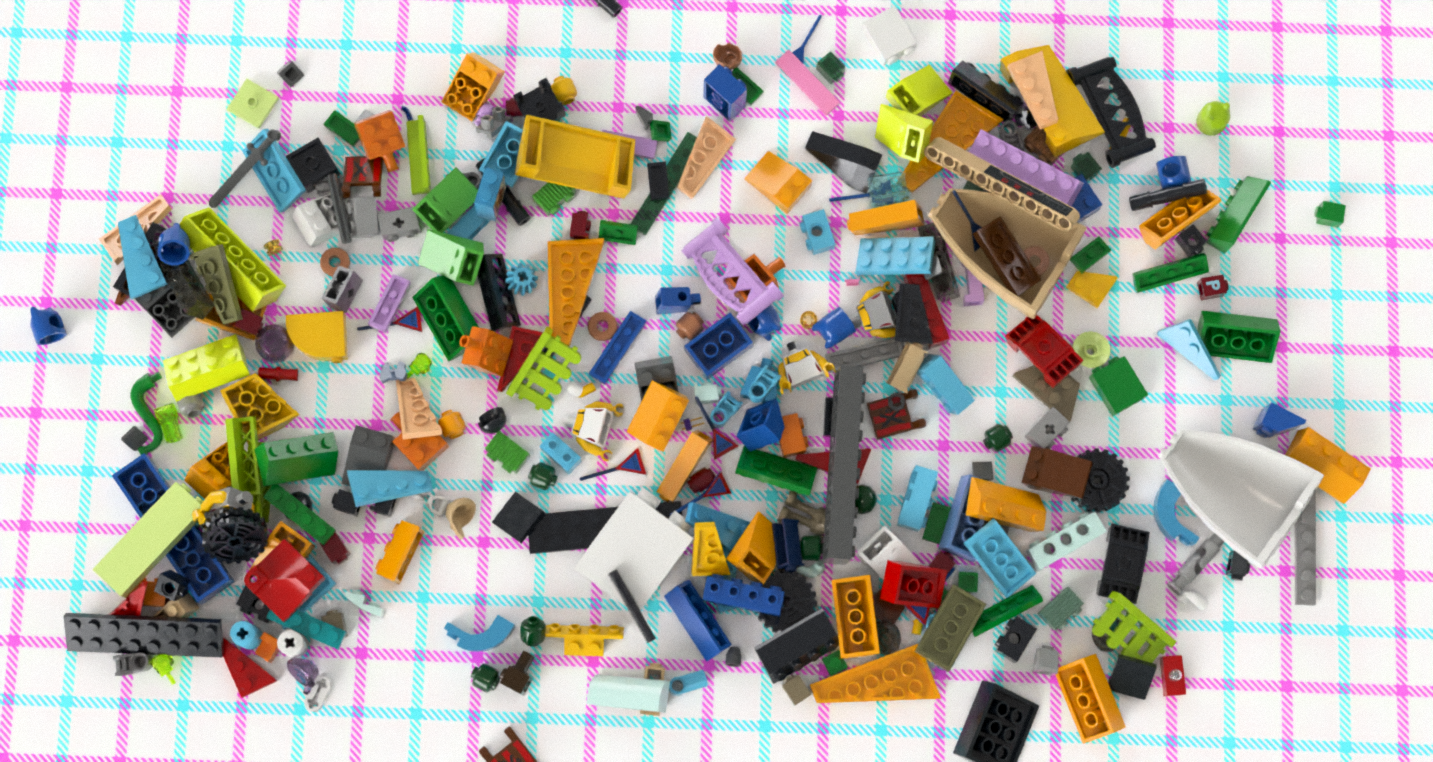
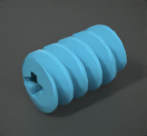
M247 621L236 622L230 630L232 641L247 650L257 648L262 642V639H260L262 636L261 630Z

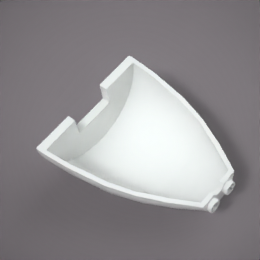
M1181 429L1178 435L1174 433L1169 440L1171 446L1167 449L1163 448L1158 456L1174 485L1203 523L1234 551L1259 569L1265 567L1269 559L1273 557L1297 522L1301 511H1304L1324 477L1322 473L1263 445L1211 432Z

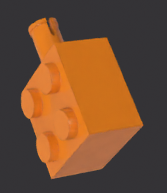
M387 110L355 122L354 125L366 157L369 160L379 156L382 157L387 172L399 169L393 153L395 150L406 146L393 111Z
M755 254L744 260L765 286L773 282L779 288L774 274L786 267L780 257H777L767 266ZM739 276L725 279L726 285L729 286L730 290L735 289ZM751 289L738 291L735 293V296L740 299L741 303H745Z
M472 326L470 335H463L460 338V346L466 348L461 363L485 374L502 377L513 340L490 329Z
M397 412L390 419L401 431V434L392 442L419 471H424L449 448L447 442L440 435L403 439L400 412Z

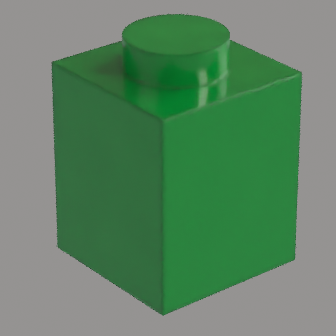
M1323 201L1315 208L1314 217H1317L1316 224L1338 228L1344 222L1346 205Z

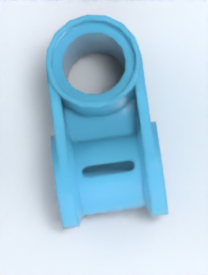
M765 365L749 388V399L754 403L762 402L777 385L782 376L776 375ZM760 389L763 394L755 396L752 391Z
M729 391L725 393L711 412L710 420L715 428H723L743 405V402L733 398ZM720 414L724 420L716 422L713 417Z

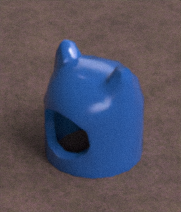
M1172 156L1156 163L1162 189L1183 185L1184 182H1191L1186 156Z
M174 223L172 227L164 230L159 237L158 256L162 262L168 265H180L187 261L190 255V239L186 232L181 229L180 224Z
M772 305L768 306L748 323L755 334L763 336L767 341L772 339L771 334L775 330H781L780 317Z
M839 306L822 317L811 328L813 331H818L826 341V349L842 342L856 332L852 321Z
M36 307L30 308V327L37 345L52 344L67 336L62 318L57 311L51 307L38 310Z

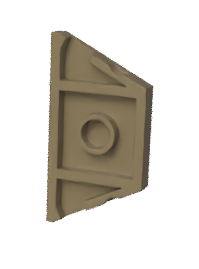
M1035 365L1015 372L1012 375L1014 379L1049 409L1054 407L1071 422L1080 383L1072 376L1068 375L1056 387L1052 388L1044 381V374Z

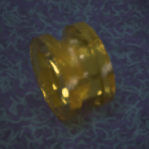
M279 239L271 240L263 246L267 250L268 256L275 255L283 250V247L279 245Z
M805 311L800 317V324L804 329H811L817 322V316L812 311ZM807 316H810L811 319H814V322L811 321V324L808 325L806 321H803V318L806 319Z

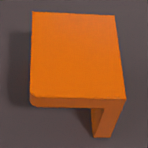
M263 632L260 637L262 642L255 651V654L265 659V661L272 663L280 651L277 646L278 639Z

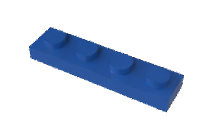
M630 310L590 370L589 375L605 385L647 320Z

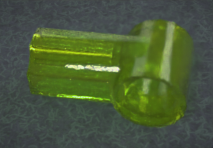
M174 403L155 408V417L159 425H161L166 443H175L183 439L178 422L179 415Z

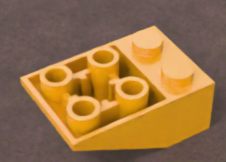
M475 52L467 53L441 102L470 121H473L477 116V111L488 101L497 88L505 71Z
M227 442L192 465L184 481L204 499L212 491L232 487Z
M759 511L726 559L751 581L764 584L775 568L776 555L772 530L773 523Z
M280 521L269 535L268 544L264 547L265 551L258 554L259 556L255 559L251 568L259 564L283 539L290 543L305 559L315 548V545Z

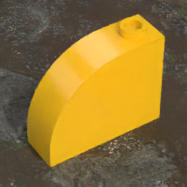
M343 311L285 315L288 335L303 354L315 360L331 361V363H342L343 360H348L346 314Z

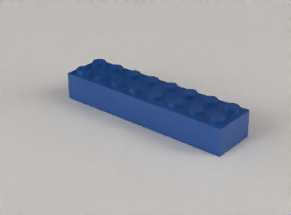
M145 453L111 475L140 518L170 488V485L151 457ZM195 524L166 554V557L178 574L190 579L188 584L189 591L195 600L203 605L235 581L222 562H218L217 558H210L209 553H205L202 546V532Z

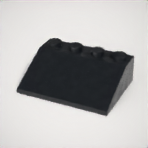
M982 680L953 754L970 762H1017L1039 705L996 683Z

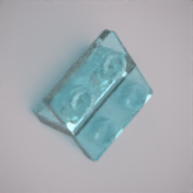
M904 172L867 177L871 209L906 202L910 199Z

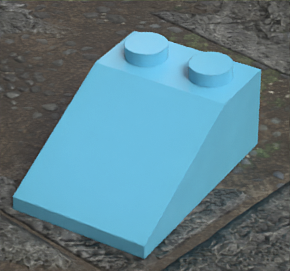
M506 121L479 171L484 173L486 167L504 172L506 185L513 188L520 176L515 175L523 129Z

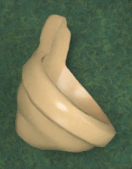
M465 497L450 502L447 505L445 514L450 522V528L460 540L465 537L462 528L473 519L476 511L474 501Z

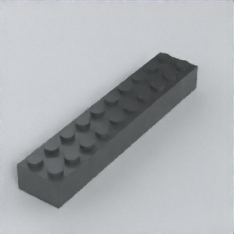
M840 365L836 373H834L822 563L846 565L855 556V546H852L857 532V527L854 526V518L857 519L858 515L855 499L859 497V488L856 487V480L860 478V468H857V464L861 460V449L858 448L863 436V431L860 430V422L862 423L864 419V411H861V404H864L865 392H862V386L866 383V373H863L864 367Z

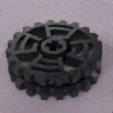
M1095 448L1092 451L1086 450L1082 455L1079 454L1077 457L1092 461L1093 463L1083 499L1072 497L1070 500L1072 502L1077 501V507L1082 508L1084 506L1088 512L1094 509L1096 513H1100L1103 509L1106 512L1120 504V501L1126 497L1124 492L1128 491L1130 487L1127 485V482L1130 481V476H1126L1128 468L1122 466L1124 461L1116 459L1117 454L1115 453L1112 455L1108 454L1106 449L1100 452L1099 448ZM1099 477L1101 481L1095 484L1094 480Z
M229 507L228 510L220 509L218 514L212 513L211 519L207 518L205 524L202 525V546L205 553H209L212 559L217 558L218 562L226 561L227 564L232 562L241 564L243 560L248 562L250 558H257L259 556L258 553L265 551L264 547L268 544L267 524H265V519L260 518L258 512L253 513L252 509L243 510V507L238 509Z
M778 570L775 571L774 576L770 575L766 582L762 584V587L769 589L770 586L781 587V591L785 592V600L787 598L790 600L788 607H785V605L782 607L781 617L755 612L759 613V622H765L764 627L766 629L771 627L773 633L777 631L782 632L816 612L813 607H817V601L814 600L816 591L811 590L813 585L811 582L806 583L807 578L805 576L799 577L796 571L790 574L786 571L780 573Z

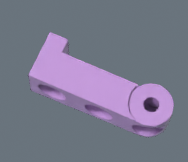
M962 264L965 268L968 295L963 297V306L983 305V284Z

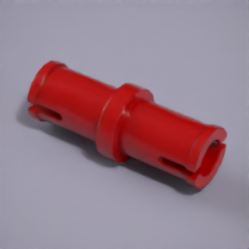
M280 366L276 368L259 367L258 376L261 379L276 380V382H280V380L298 381V369H282Z

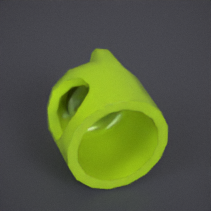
M1211 101L1205 104L1196 118L1199 130L1209 136L1220 134L1230 121V104L1219 101Z

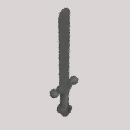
M269 130L268 137L258 148H255L251 142L247 143L246 147L252 153L210 198L209 206L211 208H216L258 161H260L262 166L268 164L267 159L264 158V152L274 141L280 140V131Z

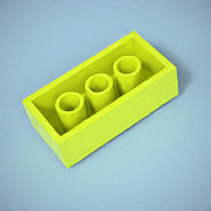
M236 334L162 360L168 388L176 402L186 396H193L250 375L244 349Z

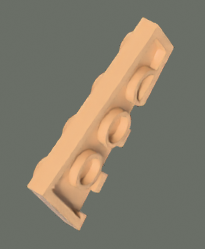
M1038 52L1008 64V70L1039 129L1041 130L1056 124L1058 117L1043 52Z
M707 116L703 121L677 185V188L690 199L694 198L736 140Z
M159 195L133 215L136 214L146 234L153 222L159 224L172 208L164 197ZM117 225L99 238L113 261L119 265L124 258Z
M416 379L396 380L403 439L442 435V429L436 422V417L431 412Z

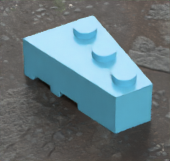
M929 354L923 359L917 375L931 389L933 395L943 403V408L949 414L959 415L975 401L942 356Z
M915 465L911 472L896 526L919 532L921 528H925L927 517L924 516L926 510H930L933 499L930 497L932 491L935 492L938 481L936 478L938 471Z

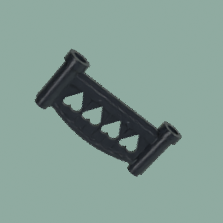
M1106 57L1079 68H1069L1066 72L1075 86L1081 84L1098 122L1105 131L1104 134L1111 149L1105 151L1106 161L1111 168L1120 166L1121 162L1153 151L1156 148V143L1153 138L1146 137L1144 122L1138 104L1125 82L1114 71V68L1117 66L1114 57ZM1103 77H1108L1113 89L1108 90L1096 86ZM1111 93H1115L1121 105L1115 106L1105 104L1104 102ZM1119 109H1123L1129 121L1112 120V118ZM1130 125L1133 127V132L1137 137L1133 139L1120 136L1126 126Z

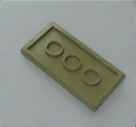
M952 584L914 652L943 670L950 672L987 604Z

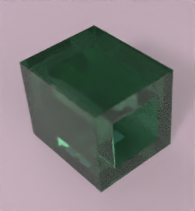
M831 51L817 62L816 70L830 84L835 81L839 82L845 76L846 67Z
M1086 152L1084 155L1080 153L1074 157L1070 167L1077 176L1082 174L1087 182L1096 177L1102 170L1089 152Z

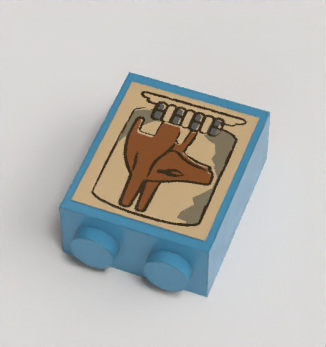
M485 167L474 202L477 217L496 222L506 190L504 172Z

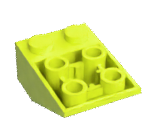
M929 64L888 89L885 98L894 108L921 117L949 97L952 92Z
M881 104L875 138L900 157L919 163L925 157L924 149L929 145L933 121Z

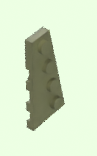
M223 244L191 253L189 256L191 260H195L198 266L196 270L199 276L203 277L206 283L205 288L214 299L213 304L222 323L229 324L242 320Z

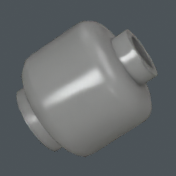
M201 393L186 396L177 401L180 414L188 418L199 416L204 409Z

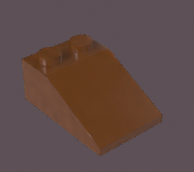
M1031 446L1021 483L1029 489L1083 499L1093 462L1051 449Z

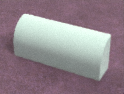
M596 674L590 681L586 704L666 713L670 681Z

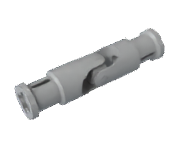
M1215 533L1209 539H1206L1190 559L1178 570V575L1171 582L1167 583V586L1177 595H1181L1186 585L1192 583L1204 567L1220 551L1219 548L1223 545L1224 541Z

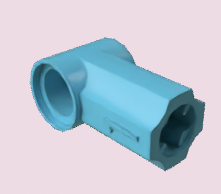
M704 670L672 678L669 684V692L674 696H680L684 693L707 687L708 683ZM676 681L682 683L683 689L681 691L673 690L672 683Z

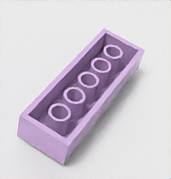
M982 129L969 151L973 155L1069 206L1073 205L1084 184Z

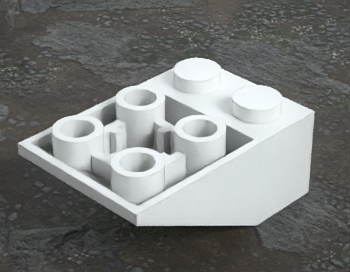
M341 190L344 208L346 212L347 200L352 199V197L343 198V192ZM331 193L297 205L292 217L310 247L326 242L340 234Z
M885 525L857 551L859 557L882 580H884L887 560L923 565Z

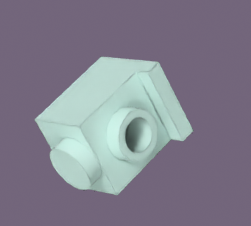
M696 382L694 383L695 397L698 396L702 404L718 403V397H722L721 385L717 386L713 382L701 383V386H698Z

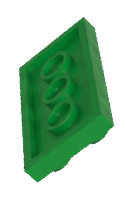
M743 446L735 474L810 496L817 467L757 449L750 452L746 446Z

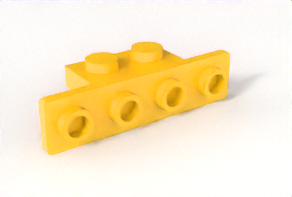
M553 623L546 625L545 637L564 638V655L604 656V639H623L624 627H619L618 625L599 626L592 624L590 626H580L579 624L560 625Z

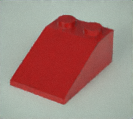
M887 560L880 599L893 604L939 608L947 570Z

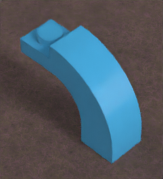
M1167 479L1160 486L1154 499L1153 512L1156 524L1163 535L1170 541L1179 537L1178 540L1184 545L1193 546L1200 537L1185 528L1177 520L1175 504L1181 493L1174 483Z
M497 615L489 629L480 634L466 633L447 622L444 629L448 631L446 635L454 640L460 638L456 646L471 652H485L503 644L512 634L516 625Z

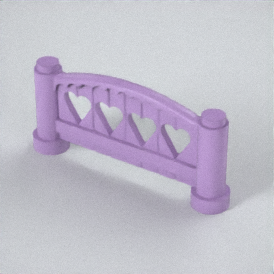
M716 217L711 221L712 224L686 244L681 251L687 259L693 258L699 274L709 289L722 302L738 312L736 317L741 324H748L774 301L781 300L784 295L773 282L767 286L764 285L724 238V235L729 231L721 220ZM717 250L714 261L711 264H707V259L702 258L703 253ZM728 263L725 274L722 277H718V273L713 271V267ZM739 276L735 289L729 290V286L724 284V280ZM751 289L745 303H740V299L735 297L736 292Z

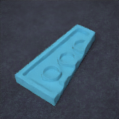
M136 214L119 221L118 228L130 299L133 300L167 285V282Z
M347 470L356 507L433 490L428 471Z

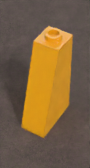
M916 200L849 213V220H847L848 230L855 236L925 226L922 207Z
M698 429L690 434L656 491L660 494L659 497L666 502L676 500L713 442L711 437Z

